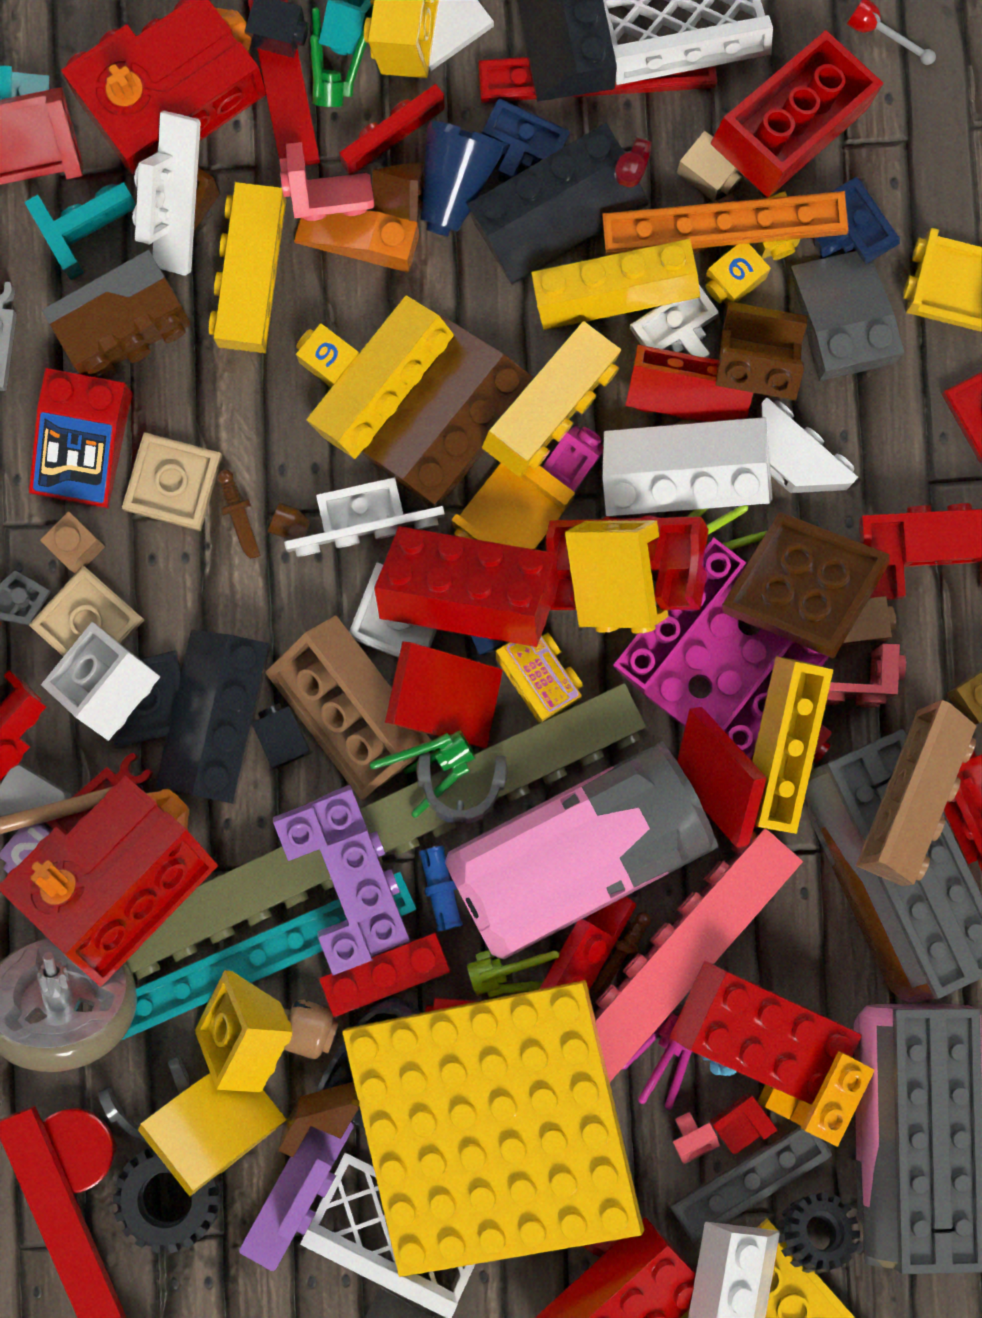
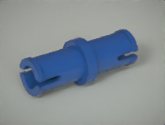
M444 846L428 848L427 851H419L428 886L424 888L426 897L430 896L437 932L463 926L454 890L457 887L454 881H451L450 873L445 864Z

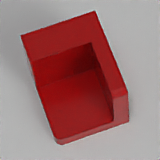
M749 1092L709 1120L733 1154L740 1152L761 1136L765 1140L777 1131V1128Z

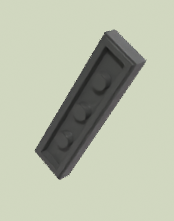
M797 1125L675 1201L670 1207L690 1240L694 1243L702 1238L705 1222L722 1224L728 1222L832 1157L833 1155L824 1140L801 1129L802 1126Z

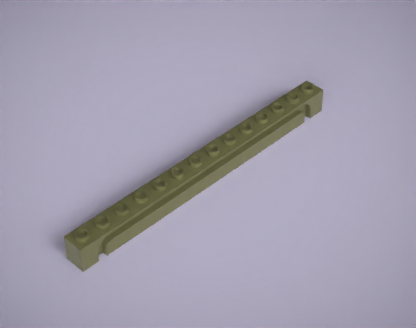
M624 683L475 754L476 759L467 763L470 772L458 778L438 800L445 806L455 810L456 802L459 800L464 801V810L478 806L487 798L490 792L496 756H506L507 780L504 791H499L496 800L506 796L508 802H512L530 793L528 785L543 778L545 785L568 775L565 767L577 761H580L581 766L585 767L604 758L601 750L615 743L620 750L641 740L638 732L644 730L646 726ZM453 769L441 770L431 775L432 789L434 790ZM418 782L360 809L369 834L377 831L385 853L396 849L397 854L401 855L420 846L418 837L432 831L436 838L457 828L455 822L450 823L436 817V812L430 806L417 818L412 817L411 812L426 797L424 788L418 786ZM493 806L487 813L494 810ZM280 847L198 886L125 962L131 973H135L138 980L160 970L158 962L173 955L175 962L198 952L195 944L209 937L212 944H215L234 935L235 932L232 926L247 920L250 926L271 917L270 908L284 902L288 909L309 899L306 891L320 884L324 891L334 887L320 849L288 861L283 847ZM381 856L378 857L379 860H380V863H381V864L384 863L383 860H382V858H381Z

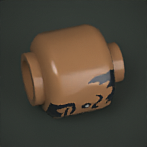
M304 999L296 1000L291 1010L283 1008L293 1031L291 1040L284 1050L310 1059L318 1058L322 1052L329 1053L339 1023L333 1020L330 1008Z

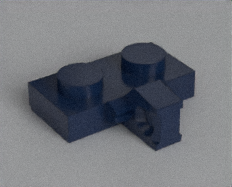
M500 98L482 130L483 135L504 143L501 156L504 159L498 169L499 175L497 179L503 182L516 176L521 166L528 169L533 164V161L538 163L565 147L571 132Z
M858 177L831 191H845L848 233L847 235L814 237L815 247L823 258L841 248L845 252L854 248L866 265L900 244L899 236Z

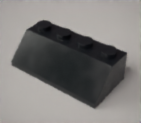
M517 0L537 102L615 89L617 64L603 0Z
M607 123L597 127L467 204L473 223L511 285L604 232L603 213L641 210L649 205L640 183L633 187H626L617 183L615 168L619 158L625 152Z
M191 629L180 676V684L174 702L170 727L156 781V788L170 789L174 792L235 805L253 728L252 723L255 719L271 648L269 643L230 634Z

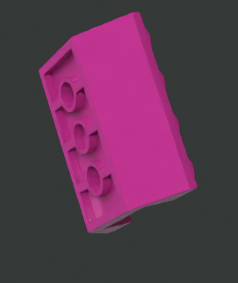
M713 538L705 548L702 564L707 577L700 610H668L669 617L655 625V630L647 633H638L613 666L646 698L683 727L686 726L689 709L703 707L750 759L755 752L776 656L822 666L829 657L761 628L755 635H746L740 631L738 627L739 619L724 614L722 604L744 570L743 566L746 562L717 539ZM703 676L710 682L711 692L706 698L700 699L691 695L688 688L691 678Z

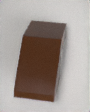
M354 1082L300 1096L283 1126L278 1151L294 1157L310 1126L341 1139L360 1104Z

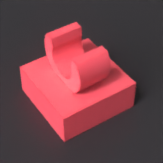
M690 1112L675 1119L683 1137L673 1141V1144L683 1165L720 1146L710 1123L698 1128Z

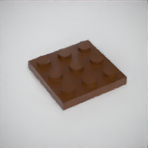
M778 512L723 602V613L834 659L890 563L889 554L785 513Z

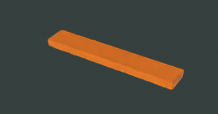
M845 191L603 213L606 256L685 239L691 240L692 249L847 235L848 233Z

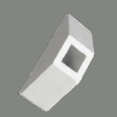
M766 398L757 410V418L766 417L770 473L790 493L847 490L858 477L853 473L854 466L842 455L836 453L833 456L822 446L824 440L813 429L809 427L803 429L792 420L794 414L786 405L778 400L773 403L769 398Z

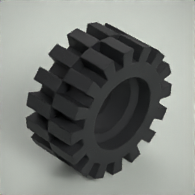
M823 1192L819 1194L814 1193L790 1203L791 1207L783 1210L781 1215L785 1219L778 1221L777 1228L783 1229L784 1234L779 1235L778 1243H787L788 1247L781 1251L785 1257L793 1255L794 1258L790 1263L794 1267L803 1265V1272L810 1273L815 1271V1274L842 1267V1264L848 1263L852 1259L849 1254L856 1252L859 1246L853 1243L852 1240L860 1238V1230L852 1231L851 1225L857 1224L858 1221L856 1216L847 1217L846 1214L851 1210L848 1204L838 1205L841 1198L836 1195L828 1198V1193ZM812 1217L822 1219L829 1229L830 1242L825 1249L814 1247L808 1238L807 1223Z

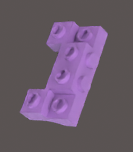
M351 785L332 791L306 805L273 817V824L288 861L320 849L346 915V921L317 931L318 939L332 975L372 961L371 956L410 941L393 897L394 894L400 893L392 869L383 871L378 857L385 855L384 848L377 831L369 834Z

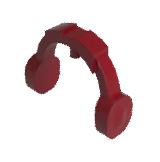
M636 137L631 152L623 154L617 162L615 168L617 183L626 187H633L640 183L648 165L652 146L651 141Z

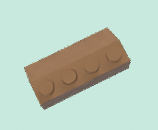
M337 615L305 632L265 672L345 780L351 785L361 801L403 771L405 767L412 764L419 758V755L377 769L370 768L372 761L431 741L426 733L385 723L392 688Z
M940 700L917 710L856 863L857 867L900 886L914 885L916 880L920 881L924 877L930 862V858L926 856L930 843L939 838L945 825V818L941 815L946 802H951L960 787L961 779L957 777L962 762L966 763L970 759L976 745V739L972 738L976 725L951 703Z

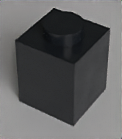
M254 0L245 34L251 37L250 47L295 58L298 45H305L309 22H305L302 6L280 0Z
M276 704L258 713L260 719L253 722L252 725L271 768L276 770L312 753L291 707L288 706L282 709L280 704Z

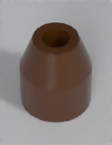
M279 502L267 532L284 539L305 537L310 520L298 509Z

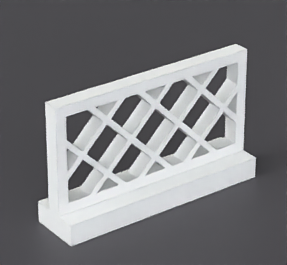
M603 0L617 64V85L771 55L773 26L769 15L765 16L761 0H720L731 5V8L725 15L709 9L715 0H704L701 4L691 0H665L669 4L662 12L647 6L651 0ZM623 6L631 11L622 20L609 14L608 9ZM677 7L693 13L686 23L671 17ZM739 10L755 17L742 21L733 20ZM639 14L654 20L647 31L632 24ZM701 17L717 24L716 26L701 29L694 27ZM663 25L678 32L661 37L655 35ZM624 33L640 39L636 42L620 45L617 43Z
M344 1153L335 1172L337 1176L325 1198L322 1199L300 1245L446 1318H452L475 1264L464 1266V1268L463 1266L457 1267L460 1277L453 1292L437 1284L433 1271L428 1272L430 1280L418 1274L399 1277L385 1222V1215H383L376 1194L379 1188L378 1186L374 1187L371 1176L376 1178L374 1167ZM348 1164L365 1173L370 1189L346 1197L341 1179ZM338 1187L342 1199L330 1203ZM371 1193L379 1217L355 1225L348 1201ZM344 1203L351 1225L350 1228L334 1233L319 1225L326 1209ZM381 1222L388 1246L375 1251L362 1247L357 1230ZM353 1231L356 1243L342 1237L341 1235ZM390 1250L393 1262L378 1254Z

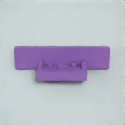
M350 1122L341 1139L310 1126L294 1157L290 1156L239 1251L242 1255L270 1271L276 1270L295 1233L299 1232L304 1235L312 1222L316 1212L309 1208L316 1195L318 1194L325 1198L337 1175L331 1173L330 1170L354 1127L353 1122Z

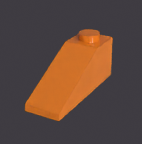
M366 211L357 216L334 213L327 214L325 218L316 221H308L303 219V217L300 218L294 242L409 273L419 239V228L416 221H409L381 212Z

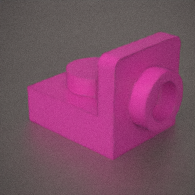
M574 426L565 434L542 468L575 492L597 460L603 456L604 446L600 444L602 439L589 428L582 427L580 429Z

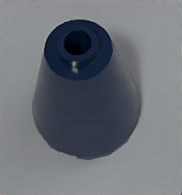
M430 120L426 135L420 220L427 222V231L448 237L450 230L456 232L460 230L470 212L467 204L478 198L503 154L504 143L475 131L471 133L460 129L461 127Z

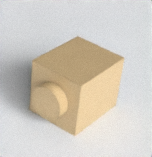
M704 131L680 160L677 174L712 201H715L722 192L729 195L742 176L738 174L739 170L710 144L713 137Z

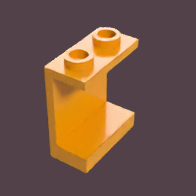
M500 463L460 515L456 514L452 518V527L456 529L453 535L536 549L547 534L549 521L558 520L574 500L575 492L541 466L536 470L529 466L524 474L519 477Z
M838 1051L812 1105L768 1085H765L757 1102L763 1107L802 1126L801 1129L838 1147L874 1073V1069Z

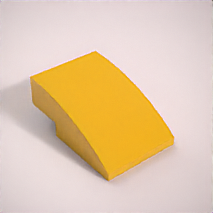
M209 1073L143 1121L138 1131L187 1194L192 1196L220 1172H224L284 1124L287 1119L264 1090L262 1092L216 1090L212 1076Z

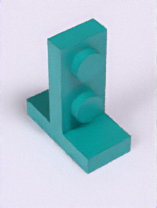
M124 182L117 186L111 184L103 187L95 194L96 198L83 205L74 204L66 208L60 214L61 217L55 221L38 194L24 202L70 280L83 274L84 271L69 246L135 208L136 203Z

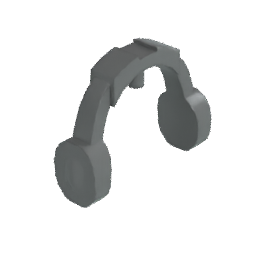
M430 752L419 755L416 773L418 786L424 788L427 802L436 812V817L450 823L466 822V824L483 819V815L494 805L499 791H504L508 768L506 756H496L492 786L487 798L478 806L468 810H464V801H457L455 810L442 804L435 796L431 785Z
M177 1055L168 1060V1065L177 1090L181 1094L191 1086V1081L184 1063ZM107 1087L99 1091V1099L108 1119L111 1122L117 1121L126 1132L140 1138L142 1142H147L138 1131L139 1126L134 1125L126 1117L111 1088Z

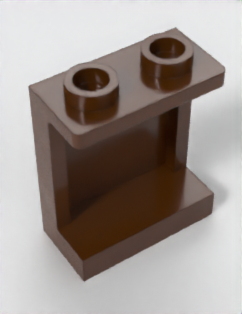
M729 301L720 338L715 386L796 400L804 372L801 351L808 316Z

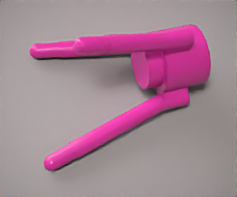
M672 1013L666 1022L663 1021L622 1068V1070H625L661 1036L657 1044L663 1047L665 1051L638 1098L639 1103L644 1104L654 1090L673 1054L679 1057L681 1053L665 1102L667 1110H671L690 1055L692 1054V1051L669 1038L678 1019V1016Z

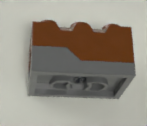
M149 250L42 309L43 314L76 370L81 375L108 379L116 373L114 366L127 358L130 363H135L147 357L151 353L149 346L158 340L163 339L165 343H170L179 339L186 333L185 328L191 325L181 304Z

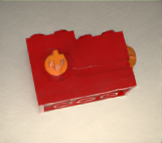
M180 0L174 7V11L162 19L156 18L148 22L138 36L133 33L127 24L120 29H112L101 37L99 44L87 52L81 51L73 55L67 61L66 67L61 69L75 98L133 178L135 177L139 162L158 152L160 112L168 111L199 119L201 122V141L266 95L259 66L249 54L251 37L245 33L246 21L238 11L215 8L210 0Z
M125 775L86 816L77 822L76 826L67 835L55 827L45 838L40 840L36 848L17 867L13 868L0 883V892L98 986L102 987L218 865L188 832L190 809L170 789L145 793Z

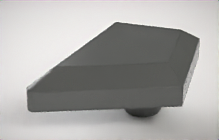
M14 571L0 583V620L29 626L38 615L51 591L21 573Z

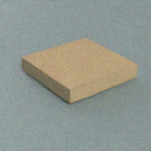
M144 432L122 509L130 513L201 531L222 454Z
M82 566L29 626L64 657L91 622L95 623L122 645L144 619L85 566Z

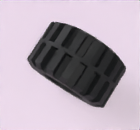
M151 1146L129 1161L123 1168V1173L117 1178L115 1186L118 1188L117 1192L113 1195V1204H117L118 1211L114 1213L116 1221L122 1220L125 1226L122 1232L126 1237L133 1235L137 1239L134 1244L141 1248L145 1245L152 1247L151 1252L160 1253L162 1250H168L169 1253H174L183 1247L188 1248L194 1245L214 1224L218 1217V1211L222 1207L223 1198L221 1197V1191L224 1189L223 1182L215 1176L192 1195L191 1208L184 1217L169 1220L154 1213L147 1202V1184L155 1175L171 1172Z

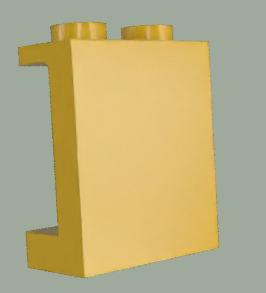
M930 228L924 239L920 237L917 239L912 261L918 262L915 276L909 275L904 288L903 299L909 300L906 313L982 332V247L938 236L939 229Z
M657 520L584 521L565 532L579 627H595L596 632L601 633L612 632L619 628H631L632 633H647L655 630V625L669 617L668 610L656 608L647 544L659 537Z

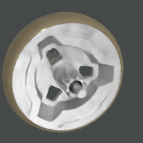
M48 938L28 943L12 952L0 963V1055L9 1062L25 1069L40 1072H62L80 1068L107 1054L125 1036L135 1015L137 1005L136 985L127 964L124 963L100 987ZM81 1002L94 1006L92 1011L78 1012L76 1010ZM37 1012H40L45 1017V1019L37 1023L29 1024L27 1022Z

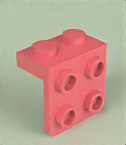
M302 142L286 144L287 158L280 159V176L283 197L292 198L294 218L303 217V219L308 221H316L325 218L327 214L334 213L357 216L365 213L367 209L374 207L370 174L361 173L307 180Z
M882 644L871 652L870 684L831 682L826 705H839V702H845V699H856L855 706L880 707V704H886V700L898 694V680H904L906 673L905 655H899L900 644Z

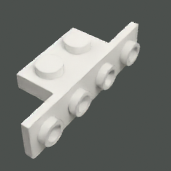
M162 111L160 112L158 152L139 162L135 172L134 182L136 187H138L137 205L134 208L132 217L133 224L136 226L135 241L146 244L153 243V258L160 269L187 275L191 272L201 122L196 118Z
M395 477L316 495L324 533L285 541L284 544L288 552L295 551L297 557L319 553V545L335 542L336 548H342L360 543L358 536L374 533L376 539L395 536L399 526L414 524V528L418 530L438 526V518L445 517L444 508L440 506L403 515Z

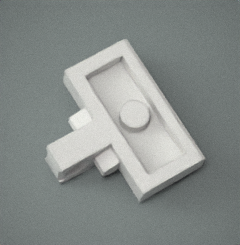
M699 285L701 298L658 306L630 324V330L643 346L664 350L671 349L674 352H683L684 354L708 358L710 353L700 341L706 337L702 327L718 318L719 312Z

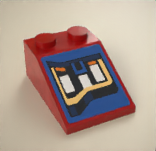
M49 368L45 369L37 406L29 486L30 494L109 509L133 394L126 383Z

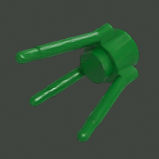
M314 7L312 9L313 35L310 37L313 71L312 104L324 107L343 106L344 96L353 97L354 81L367 42L364 41V27L345 81L341 80V72L324 70L322 44H319L321 35L320 9Z
M459 730L452 735L446 733L435 740L372 761L370 768L377 769L433 750L434 753L430 754V764L438 761L444 771L450 768L453 769L433 790L438 799L458 778L470 772L467 763L473 761L476 757L465 736ZM418 761L405 767L404 773L408 775L417 771ZM426 797L411 812L413 818H417L430 806Z

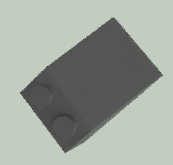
M854 251L790 267L801 313L808 316L806 333L819 381L880 368L898 362L904 354V349L893 309L873 260L865 265L859 254Z

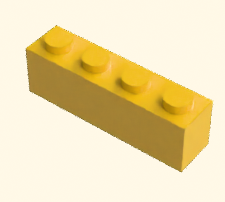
M235 182L234 195H227L225 218L230 219L228 234L222 233L219 249L220 257L225 258L223 272L216 273L214 283V295L219 296L218 311H211L209 319V335H214L218 348L266 353L286 207V197H283L282 188Z
M690 239L531 272L537 307L544 330L701 298Z
M406 295L306 420L325 440L356 459L362 450L371 443L374 435L386 420L395 413L398 405L410 390L419 383L423 374L438 355L446 349L454 334L438 314Z
M583 321L489 430L482 449L519 477L524 474L529 466L536 470L550 452L546 448L553 438L558 442L561 441L573 425V422L569 420L576 411L583 414L594 401L596 394L593 393V390L600 383L606 387L616 375L619 367L615 365L621 349Z
M778 656L775 658L752 761L767 777L755 825L758 827L797 834L833 669Z

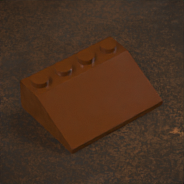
M443 315L440 317L454 334L453 338L449 341L446 349L438 355L426 370L419 383L410 390L398 405L395 413L386 420L374 435L371 443L361 452L362 455L390 477H395V480L430 508L440 507L485 452L482 446L489 430L534 379L533 376L505 354Z

